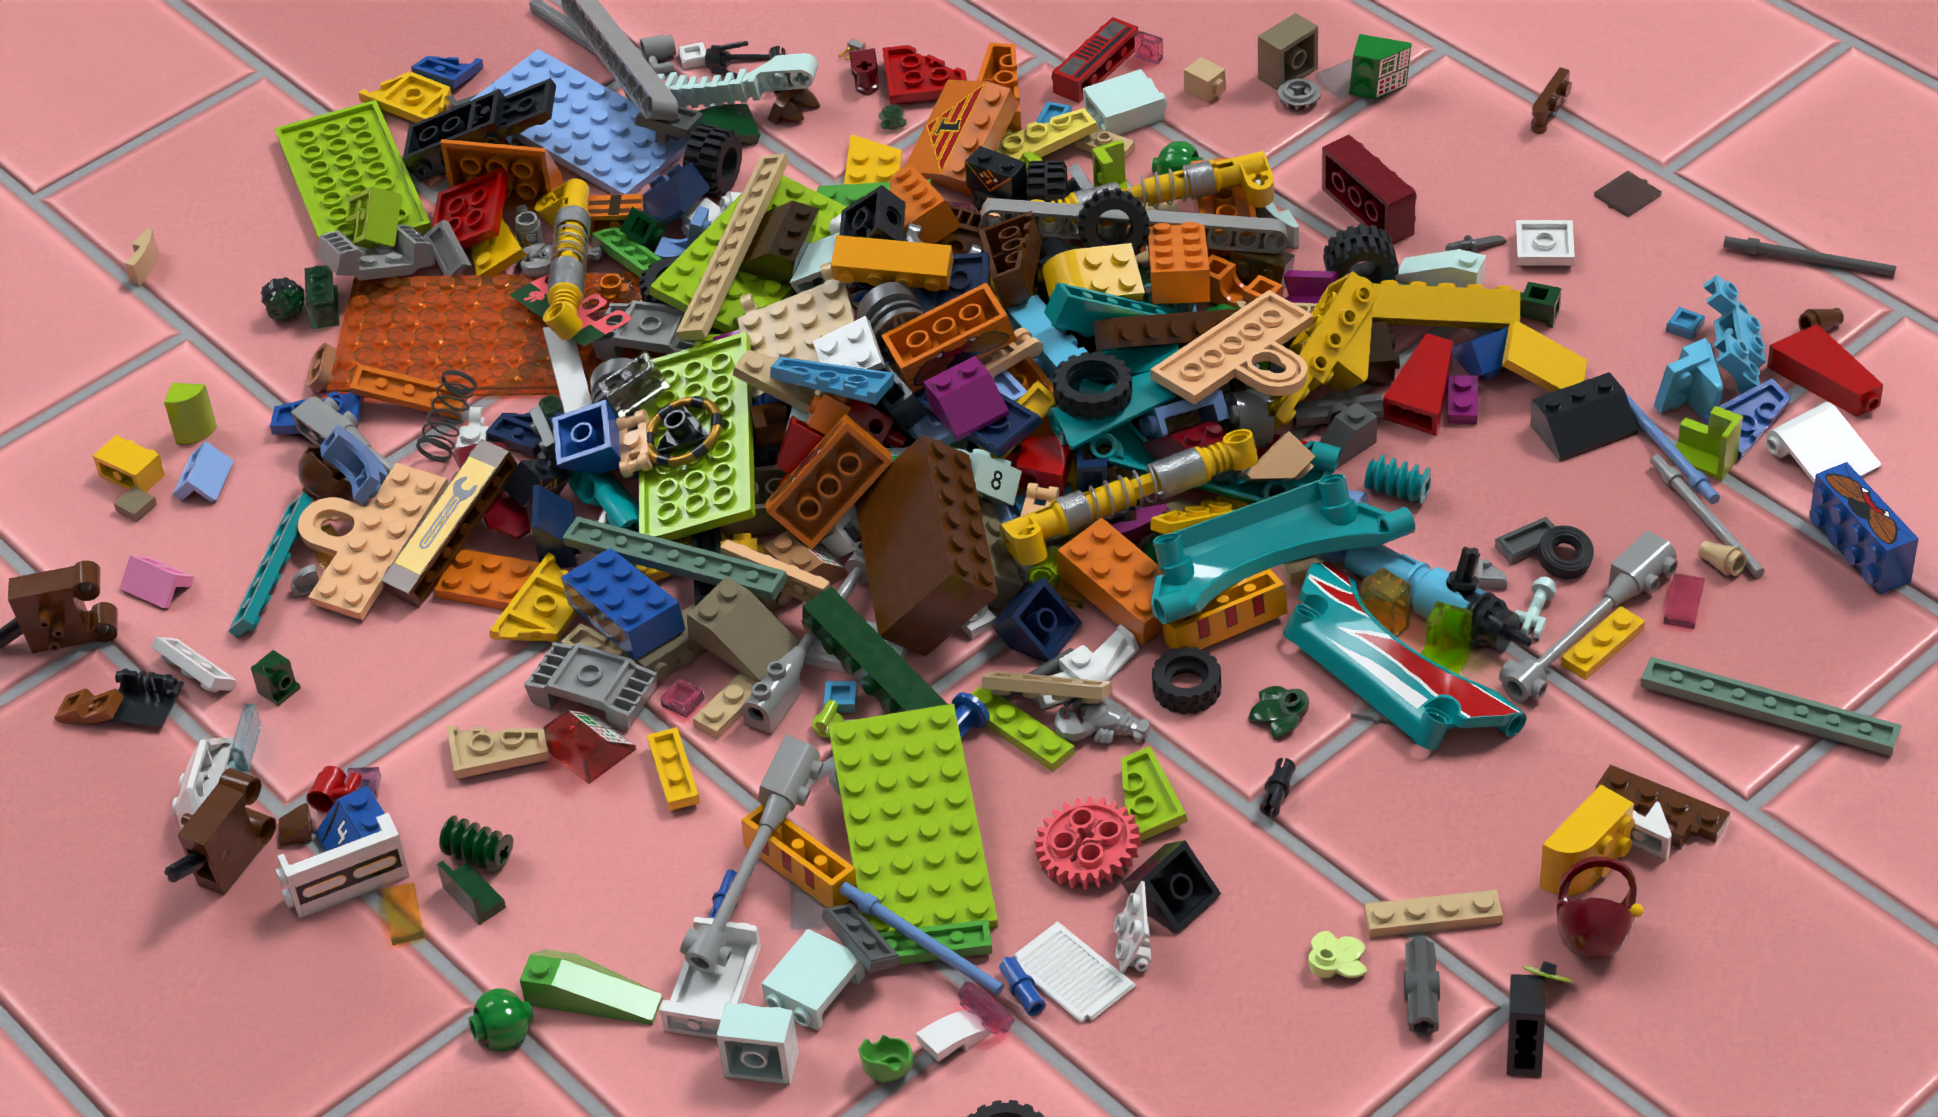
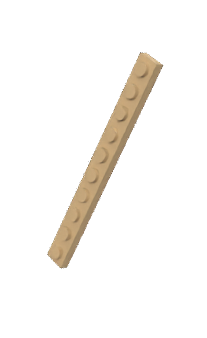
M785 153L760 156L676 331L680 341H697L707 338L789 163Z

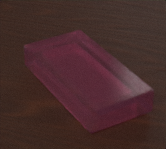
M1674 573L1663 624L1695 629L1705 578Z

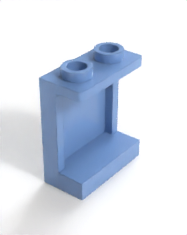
M1222 390L1214 391L1195 405L1187 400H1182L1154 408L1140 415L1139 427L1142 435L1146 436L1148 440L1168 436L1165 424L1166 418L1197 409L1201 423L1210 420L1216 423L1230 418Z

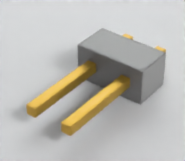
M851 39L847 42V48L838 57H842L848 50H865V42L862 43L858 39Z

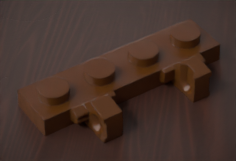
M1611 764L1596 785V789L1603 785L1634 803L1633 810L1646 815L1658 801L1667 823L1676 827L1675 830H1671V846L1682 849L1690 835L1700 836L1716 843L1730 821L1731 812Z

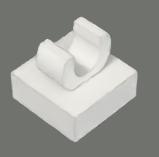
M986 605L960 628L971 639H974L993 629L991 624L997 617Z

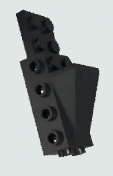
M549 78L507 96H504L501 90L497 89L414 123L408 128L402 160L405 162L408 171L413 173L421 182L436 175H447L440 145L442 139L511 145L513 134H520L528 128L545 124L552 118L556 84Z

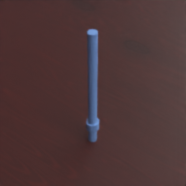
M1626 393L1636 422L1688 478V484L1695 492H1700L1710 504L1717 503L1720 495L1712 488L1708 477L1702 471H1697Z
M848 882L843 883L840 887L839 893L856 903L858 909L866 915L876 916L996 996L1002 992L1004 988L1003 983L880 904V899L867 892L865 894Z

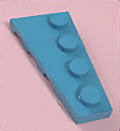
M779 357L770 367V378L780 380L783 383H793L875 405L894 384V373L787 357Z

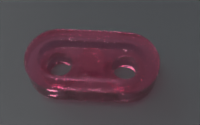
M966 981L957 993L961 1000L960 1005L968 1012L980 1017L983 1020L982 1026L994 1034H999V1032L1007 1033L1015 1021L1014 1016L980 986Z

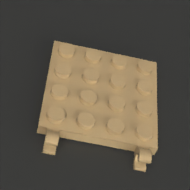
M831 262L820 265L825 284L803 291L759 309L758 304L754 303L751 293L740 297L745 315L737 318L740 333L747 332L749 335L751 351L777 359L779 357L819 362L813 341L856 321L848 283L833 279ZM752 386V395L756 402L759 400V396L766 392Z

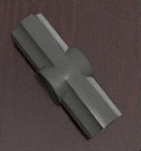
M1332 391L1324 399L1297 402L1294 410H1296V414L1293 417L1295 427L1321 424L1330 425L1337 414L1356 402L1376 415L1377 419L1384 418L1382 395L1378 393L1348 397L1345 392Z
M1414 937L1412 941L1405 943L1406 971H1404L1405 1002H1408L1409 1031L1416 1033L1417 1036H1430L1432 1033L1439 1031V971H1436L1434 943L1428 941L1426 937Z

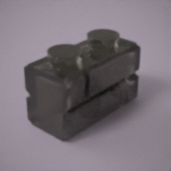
M644 352L598 383V386L619 417L635 413L639 407L652 398L660 396L664 390L670 387L647 352Z

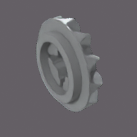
M1302 78L1291 79L1279 87V102L1285 103L1286 108L1293 106L1296 110L1299 107L1308 109L1309 105H1317L1318 99L1321 98V90L1311 80Z

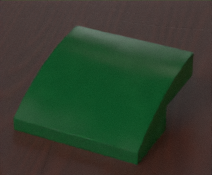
M723 104L722 106H712L698 111L703 113L700 126L707 124L734 130L739 134L742 143L758 144L760 133L748 104Z

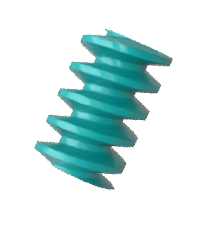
M1382 454L1378 461L1372 459L1369 462L1365 473L1364 486L1365 489L1369 490L1375 487L1376 492L1383 493L1386 490L1387 495L1394 496L1397 494L1400 499L1408 497L1410 502L1416 503L1420 500L1422 505L1427 498L1431 485V468L1427 467L1423 474H1420V466L1415 464L1413 469L1408 471L1407 461H1404L1401 467L1397 468V458H1392L1389 465H1387L1386 455Z

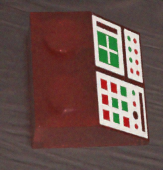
M566 710L543 727L548 752L588 784L636 750L634 743L594 713Z

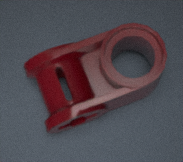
M875 48L849 52L852 75H854L857 92L870 94L877 91L879 81Z

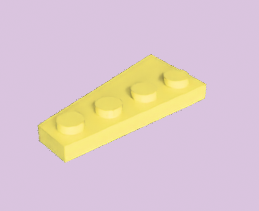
M1083 108L1051 117L1050 122L1045 124L1037 122L1026 124L1027 129L1013 133L1011 129H1008L996 152L1019 160L1023 153L1031 151L1041 158L1098 131L1097 123L1086 109Z

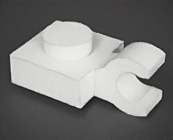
M470 407L469 426H460V435L457 438L456 449L477 444L481 439L489 442L486 435V430L489 426H484L485 418L481 417L482 407Z

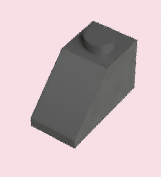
M1357 402L1334 417L1320 440L1321 443L1341 448L1337 468L1377 442V416Z

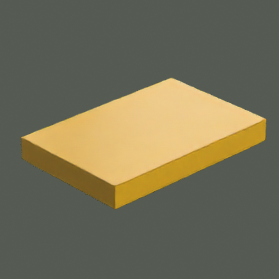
M1514 320L1509 325L1502 366L1549 392H1554L1585 380L1587 359L1517 320Z

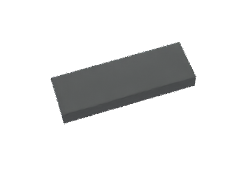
M852 903L823 909L822 920L869 973L899 967L900 956Z

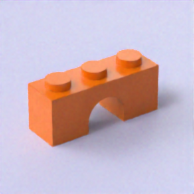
M1214 254L1208 258L1211 302L1218 305L1228 304L1231 307H1235V301H1246L1247 305L1268 290L1283 297L1282 284L1258 275L1246 286L1237 277L1236 264Z

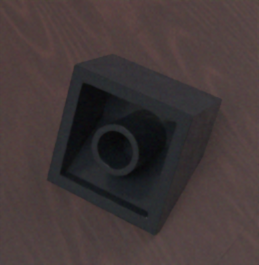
M1186 840L1164 844L1121 882L1130 895L1136 891L1141 881H1144L1147 915L1173 933H1178L1221 894Z

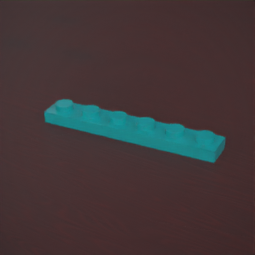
M304 492L288 504L229 627L228 632L237 638L247 630L253 631L261 620L259 612L270 601L271 595L268 593L281 577L279 570L291 556L289 552L290 547L300 537V532L298 531L300 515L313 500Z

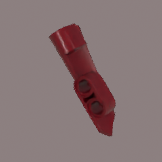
M490 442L509 451L504 443ZM477 444L460 447L453 451V457L459 469L468 458L470 451ZM502 489L483 518L488 529L518 540L530 533L531 530L526 507H522Z

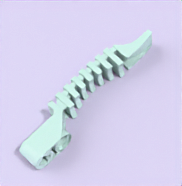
M806 53L778 55L747 73L746 69H740L735 80L733 72H729L726 74L724 81L721 80V75H714L712 82L709 81V76H702L700 83H698L697 76H691L688 82L687 75H680L678 79L677 72H671L665 85L675 96L678 106L684 108L687 105H691V108H698L701 104H703V107H710L713 103L716 106H722L723 102L735 104V101L739 100L740 103H747L751 97L753 101H760L762 94L766 91L809 88L813 83L819 64L813 55ZM657 74V75L660 77V79L663 81L664 78H665V75H664V74ZM624 91L625 96H626L625 98H627L628 100L632 101L631 98H630V97L627 95V93Z

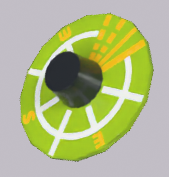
M1543 961L1541 968L1522 966L1523 969L1541 976L1572 982V979L1556 973L1557 965L1551 962Z

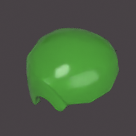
M882 1035L876 1043H871L869 1039H865L858 1049L865 1073L877 1082H892L903 1077L910 1071L914 1062L910 1044L900 1038H889L886 1035Z

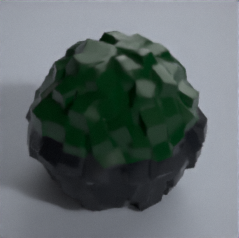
M287 277L274 278L264 285L261 291V302L266 306L270 318L286 322L302 312V307L306 300L304 289L294 280H290Z

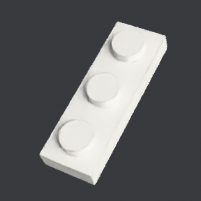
M155 638L152 648L162 654L161 659L167 663L179 666L182 674L200 681V686L203 689L213 693H217L218 690L232 691L236 679L179 639Z

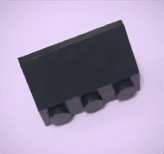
M1610 372L1532 399L1530 426L1559 462L1638 434V428L1626 392Z

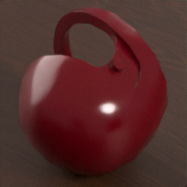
M1593 856L1573 863L1562 875L1556 908L1557 926L1563 944L1571 952L1586 959H1603L1620 951L1628 939L1635 916L1631 914L1629 909L1636 902L1637 885L1633 871L1626 864L1610 857ZM1594 867H1608L1620 872L1627 879L1630 889L1621 903L1593 897L1571 901L1568 898L1569 886L1573 878L1584 870Z

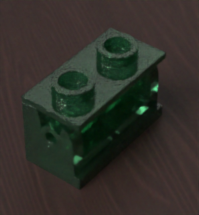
M326 265L305 268V300L312 329L340 325L338 286L334 285L333 271Z

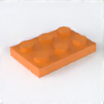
M460 549L434 589L435 595L439 599L505 610L540 562Z

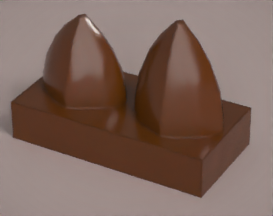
M808 88L783 90L774 102L767 120L776 125L781 118L801 121L804 120V116L795 103L807 107H820V103Z

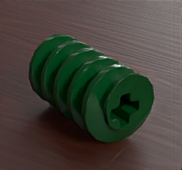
M457 815L451 816L445 822L439 837V847L444 855L453 856L455 859L464 860L469 864H475L479 868H486L490 872H496L506 864L514 844L512 835L506 834L503 836L499 830L492 832L488 826L481 828L477 822H473L470 825L469 820L466 818L458 822Z

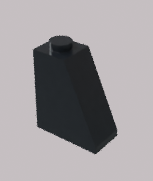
M1511 974L1506 1074L1542 1077L1545 1028V976Z

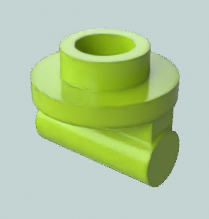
M828 700L822 712L816 715L812 721L813 731L818 736L829 738L828 724L843 722L842 716L837 713L838 703L834 700Z

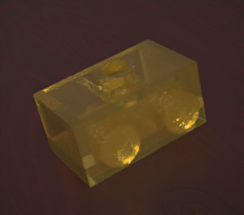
M1381 567L1372 576H1367L1362 582L1360 588L1361 600L1369 612L1398 638L1410 625L1411 584Z

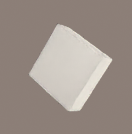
M703 42L678 47L683 70L705 66L706 50Z

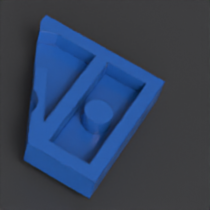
M426 56L411 66V72L449 86L450 89H455L483 69V59L475 58L474 62L467 64L459 63V57L441 58Z

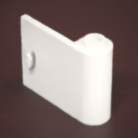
M1824 402L1768 431L1766 435V447L1769 452L1779 458L1791 454L1813 483L1815 482L1816 473L1848 462L1861 477L1875 471L1882 465L1838 409L1830 402Z

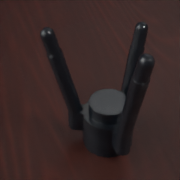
M748 41L712 45L711 48L706 50L705 65L707 69H712V74L726 76L731 71L724 68L729 67L731 60H769V54H730L729 51H725L747 46ZM733 72L734 79L737 78L738 74Z

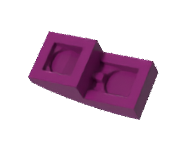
M1166 504L1136 508L1137 520L1110 525L1130 542H1133L1156 532L1150 530L1151 518L1170 512Z

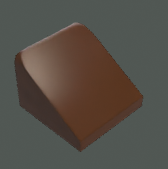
M308 803L298 806L279 818L281 846L312 841V819Z

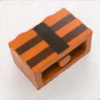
M643 194L589 195L590 238H592V233L614 226L620 229L632 207L644 211Z

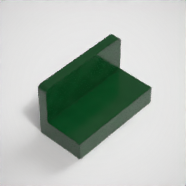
M443 860L437 864L442 887L479 925L506 908L504 899L468 862L455 871Z

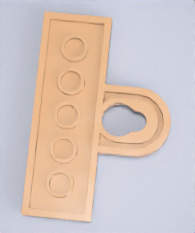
M1268 290L1150 369V379L1194 405L1233 378L1267 395L1284 396L1295 393L1306 383L1307 364L1302 357L1282 345L1313 324V314ZM1268 361L1279 365L1285 371L1273 373L1269 370H1260L1253 365L1258 362Z
M396 463L368 506L336 497L323 498L310 504L302 512L298 521V529L302 540L313 550L335 556L308 596L310 603L363 621L384 588L381 579L386 569L393 564L400 554L403 545L410 540L417 530L420 521L427 516L438 496L449 485L447 478ZM347 520L354 523L353 529L344 536H331L321 530L322 525L328 521L339 522Z

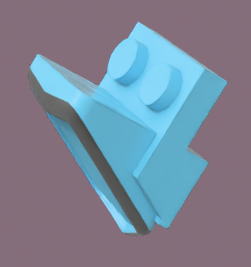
M1704 338L1683 347L1679 359L1666 366L1653 405L1660 413L1672 408L1677 409L1682 404L1687 403L1703 418L1705 413L1712 410L1715 406H1719L1722 400L1724 382L1713 346Z

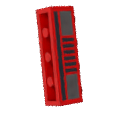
M1114 17L1109 19L1053 70L1051 76L1053 93L1080 103L1084 99L1083 88L1103 82L1139 48L1138 27Z

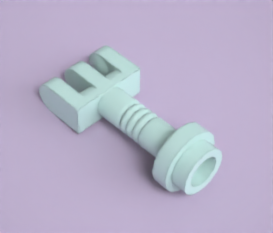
M1540 577L1533 582L1531 591L1534 597L1528 611L1516 610L1515 612L1520 618L1519 625L1520 623L1523 624L1521 632L1528 636L1531 628L1535 627L1533 638L1536 639L1541 638L1546 627V618L1539 616L1546 600L1554 598L1557 591L1555 582L1548 577Z

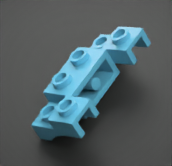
M1716 275L1703 284L1704 289L1712 294L1711 297L1706 299L1707 304L1722 314L1721 317L1714 321L1717 339L1714 342V347L1719 350V357L1716 360L1721 367L1733 376L1737 384V391L1743 394L1760 385L1759 368L1766 363L1765 344L1762 341L1760 332L1761 324L1755 316H1749L1747 308L1738 302L1739 292L1732 282H1726Z

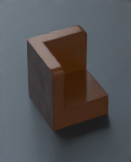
M780 401L750 406L753 419V434L757 448L782 444L788 425L786 403Z

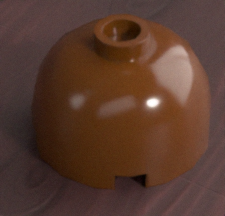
M309 445L300 458L297 469L298 479L304 486L302 491L314 500H317V498H340L352 488L349 480L334 465L321 457L320 445Z

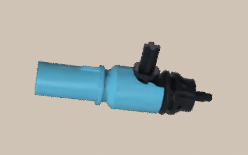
M1384 545L1348 549L1344 561L1346 570L1399 597L1400 602L1404 605L1409 606L1413 604V610L1416 614L1458 635L1467 642H1472L1480 647L1490 645L1497 650H1503L1511 641L1525 647H1529L1532 644L1531 638L1517 630L1520 622L1519 615L1509 610L1505 601L1496 597L1493 593L1485 592L1478 588L1479 579L1474 576L1480 557L1477 548L1463 547L1457 570L1451 572L1441 567L1430 569V565L1424 561L1419 562L1404 553L1400 554Z

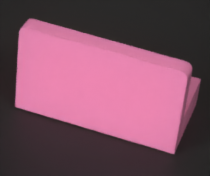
M130 555L120 589L159 607L169 608L175 588H190L194 576L147 556Z

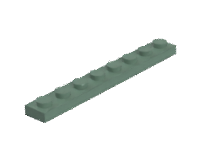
M578 516L562 537L565 546L595 554H600L612 548L629 563L716 586L728 576L751 591L755 596L772 601L776 599L788 581L787 573L784 570Z
M1650 657L1641 678L1640 687L1889 756H1892L1901 732L1902 725L1655 657Z

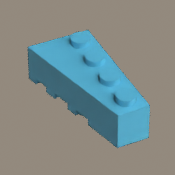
M1036 294L1018 306L1006 308V313L1013 331L1019 328H1026L1032 334V338H1037L1043 343L1041 354L1032 358L1053 384V373L1055 369H1058L1060 362L1068 361V357L1072 355L1076 357L1081 356V353L1087 352L1084 347H1077V339L1072 334L1067 335L1066 332L1052 327L1050 320L1044 313L1047 305ZM1083 379L1075 381L1070 387L1079 392Z

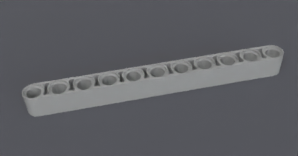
M561 0L563 12L644 117L652 120H675L678 111L675 96L598 0Z
M993 198L988 199L982 204L981 225L983 228L1032 211L1042 237L1081 240L1077 225L1073 224L1072 221L1079 219L1078 214L1082 210L1083 205ZM1146 209L1150 221L1149 226H1154L1157 223L1182 225L1185 222H1197L1198 224H1204L1207 249L1276 254L1284 251L1288 245L1286 226L1278 219ZM1106 211L1097 221V231L1105 240H1120L1130 230L1128 227L1130 219L1123 211ZM990 213H997L1000 215V217L992 219L989 218L987 215ZM1047 217H1054L1056 221H1054L1053 223H1047L1044 221V219ZM1103 221H1110L1113 223L1109 227H1103L1100 225V223ZM1217 229H1222L1225 231L1221 235H1215L1212 233ZM1245 231H1250L1253 233L1249 237L1241 236V233ZM1273 233H1278L1281 235L1277 239L1269 238V236Z

